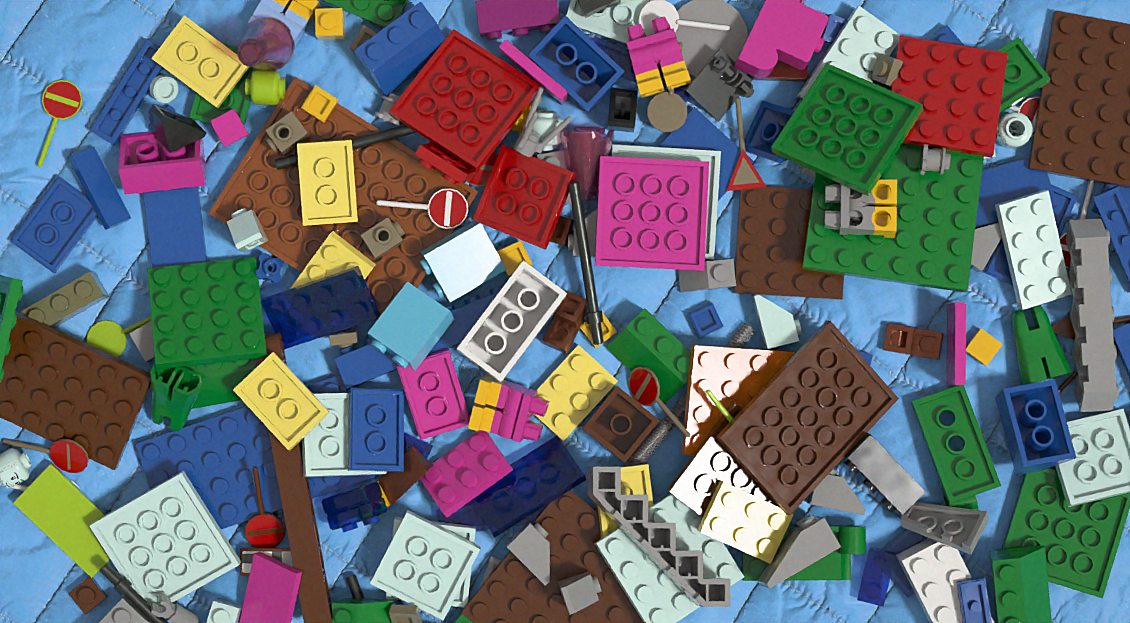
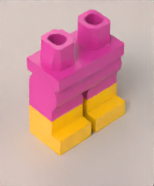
M665 16L652 20L655 34L650 36H644L641 24L627 28L629 42L626 43L641 98L664 91L657 67L658 64L661 65L668 90L691 83L674 28H670Z
M486 374L479 381L474 401L476 404L472 409L468 429L494 433L519 443L523 439L537 441L541 436L543 425L530 421L531 416L535 414L544 417L549 401L537 396V390L528 389L506 380L499 383L489 374Z

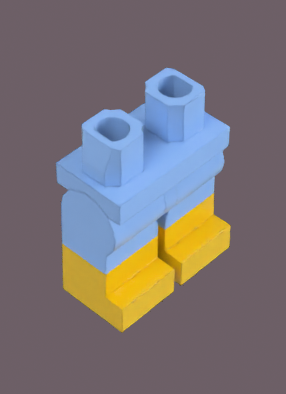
M261 0L253 16L248 21L250 28L245 40L259 48L265 36L270 38L273 42L267 53L280 61L288 50H294L297 42L313 20L315 9H320L321 5L317 0Z

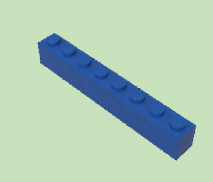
M504 284L489 290L491 295L481 299L479 295L464 300L465 306L455 309L454 305L446 307L451 311L455 320L429 353L461 344L503 288ZM370 338L363 341L365 346L357 350L354 349V346L339 351L340 356L334 358L346 389H350L397 370L396 363L392 360L394 356L387 351L384 354L377 351L371 345L372 340Z

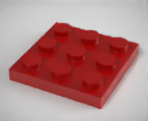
M502 144L472 220H477L481 224L546 250L570 192L568 184L574 182L576 173L533 156L527 157L516 149Z

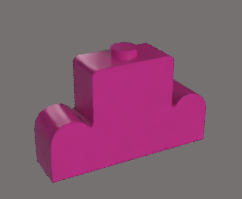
M765 0L734 67L757 78L769 76L778 60L799 70H804L813 52L819 54L825 39L821 35L829 17L804 5L806 0Z

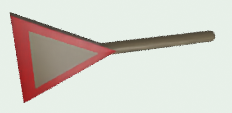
M736 98L740 157L727 191L766 187L765 183L746 155L741 99Z

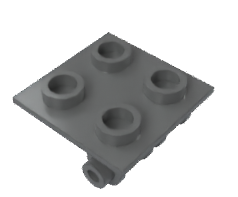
M721 48L716 51L685 89L717 121H720L734 104L736 98L739 96L749 98L754 93L753 85L751 84L752 79L745 72L735 68L736 63Z

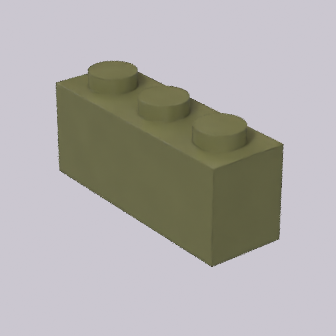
M88 272L19 313L55 328L106 299L109 295L97 274Z

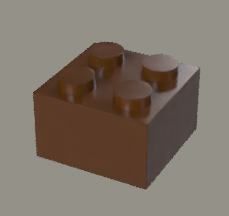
M616 386L583 426V429L622 461L626 462L660 420L620 387Z

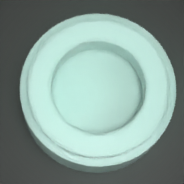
M158 75L150 84V94L161 103H169L178 94V84L168 75Z

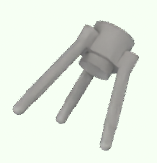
M543 87L538 88L524 126L514 144V148L527 157H532L535 151L541 154L545 146L572 120L568 116L542 141L539 140L540 134L532 130L538 117L536 109L544 90Z

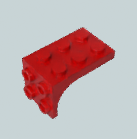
M432 142L420 145L415 153L416 156L420 157L418 161L420 164L430 170H433V168L439 169L443 172L442 177L454 185L472 180L477 173Z

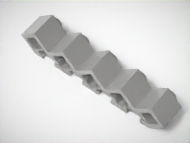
M1101 218L1069 220L1065 241L1071 256L1068 273L1069 284L1073 294L1070 319L1076 334L1072 356L1078 372L1074 394L1080 412L1113 410L1115 399L1119 397V387L1116 383L1115 373L1117 350L1113 339L1114 308L1111 304L1110 287L1112 271L1109 268L1108 253L1110 233L1108 229L1104 228Z
M587 467V495L696 606L731 607L730 579L703 578V551L676 550V523L648 522V495H621V467Z

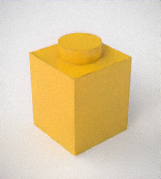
M342 8L315 9V34L319 41L346 40L345 12Z

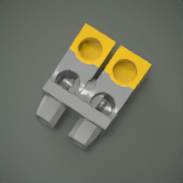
M897 179L878 180L869 196L842 184L827 185L825 187V203H840V211H825L824 228L839 230V235L866 234L895 238L897 228Z

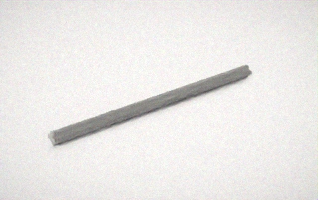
M744 322L740 330H737L738 332L735 333L736 335H733L734 338L731 337L729 343H726L727 345L724 347L743 348L742 344L746 345L744 342L748 343L747 340H750L749 337L752 338L751 334L754 335L755 329L747 322ZM685 392V395L683 394L679 402H676L677 405L672 407L673 410H670L679 420H682L681 417L684 418L687 392ZM665 415L666 418H663L664 420H661L662 423L659 422L657 428H654L655 431L650 433L651 436L648 435L646 441L641 443L640 449L637 448L636 454L630 456L631 459H628L629 462L626 461L625 467L645 464L644 461L647 462L648 456H651L650 453L653 454V451H656L655 448L658 449L657 445L660 446L659 443H662L664 438H667L666 435L669 436L668 432L671 433L670 430L673 431L675 425L667 415ZM591 502V507L598 512L597 504Z

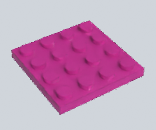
M600 156L594 266L704 271L709 162Z

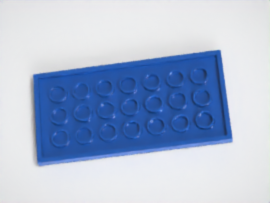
M341 375L306 386L313 394L348 393ZM248 406L184 427L178 432L172 431L135 444L150 489L184 471L220 529L248 521L252 516L259 514L252 470L254 466L258 468L265 513H272L283 509L268 428ZM376 475L308 477L312 499L375 478Z

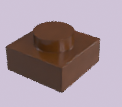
M90 576L68 593L85 615L108 597L95 579Z

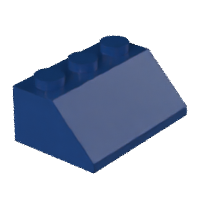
M420 1L355 49L353 54L386 96L420 71L444 42L445 37L437 22Z
M566 16L560 20L528 55L538 67L566 89L568 95L587 113L603 99L625 72Z
M1055 379L1001 390L995 399L1016 475L1042 471L1076 458Z

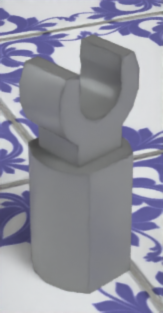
M160 595V604L163 606H158L155 603L151 604V613L153 615L166 617V620L171 623L199 622L198 615L177 603L173 604L167 595Z

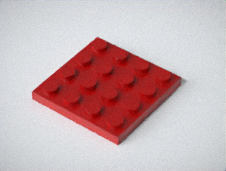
M453 29L392 106L389 113L390 116L478 172L534 100L541 84Z
M900 36L896 59L903 61L897 79L893 81L891 91L923 104L922 113L903 143L917 146L928 144L930 148L942 149L944 147L948 151L992 158L994 155L1008 53Z

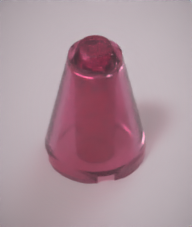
M263 17L252 21L245 28L237 49V56L240 62L246 66L263 71L278 70L287 65L295 51V42L289 27L283 21L274 17Z
M565 127L560 132L567 170L576 173L574 182H579L582 201H593V196H598L600 156H609L614 139V130L610 129L605 134V128L574 127V132L567 133L568 127Z

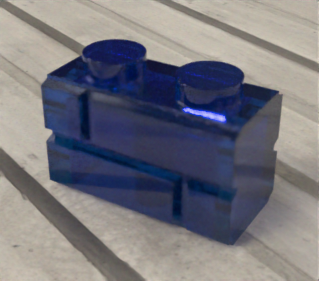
M376 481L322 499L321 503L325 514H327L326 518L330 529L333 531L341 528L344 533L358 528L357 522L363 521L364 526L380 521L378 516L387 513L388 509L384 498H382L383 494L379 483Z

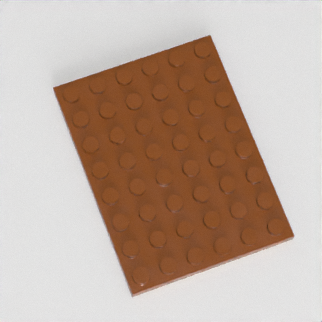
M295 77L285 92V98L281 99L208 214L228 226L227 221L232 219L231 214L243 208H246L247 211L253 210L269 240L259 246L300 272L305 269L329 234L334 231L376 264L349 303L378 320L406 282L418 288L427 275L420 265L419 261L423 258L419 252L453 233L456 227L452 229L438 227L429 217L428 210L379 206L376 202L384 200L429 204L431 197L441 189L450 188L457 190L465 197L469 208L479 192L465 183L454 185L442 177V171L437 168H433V170L426 168L418 162L420 157L415 155V151L392 139L353 150L358 222L303 226L298 165L277 170L275 159L295 154L297 146L285 155L280 150L274 152L266 141L269 135L265 130L291 111L310 134V137L302 143L349 140L380 132L381 130L338 103L326 122L323 123L301 109L313 87ZM386 218H389L391 222L397 220L405 232L401 236L404 243L381 258L376 259L362 239L361 234Z

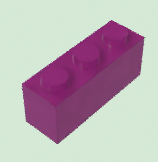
M557 0L475 1L480 37H486V40H498L502 38V34L513 33V37L529 35L530 30L538 29L540 33H549L560 22Z

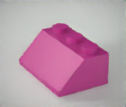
M156 132L121 135L118 171L124 194H141L144 192L167 191L187 187L194 188L206 185V161L203 138L173 152H169L158 140Z

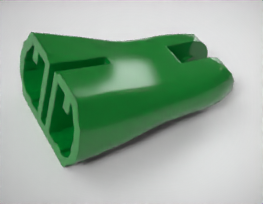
M1041 305L1031 307V315L1035 326L1029 328L1023 310L1012 311V328L1017 352L1020 385L1037 383L1072 373L1044 308Z
M155 364L152 366L150 386L152 393L151 418L153 423L161 425L166 416L171 418L170 430L178 432L184 427L203 385L200 373L185 367L156 369Z

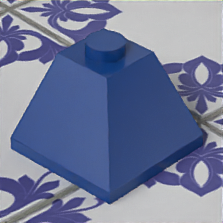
M762 101L745 136V151L780 164L787 159L772 153L771 147L795 110Z

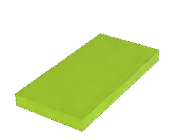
M53 463L50 464L13 504L81 569L93 578L110 558L89 525L106 514Z

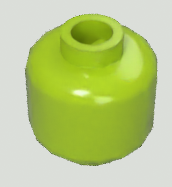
M254 70L251 79H246L245 94L251 95V100L256 105H277L280 99L285 98V77H281L280 73L276 70Z

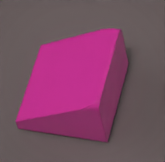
M235 109L210 121L224 147L249 135Z

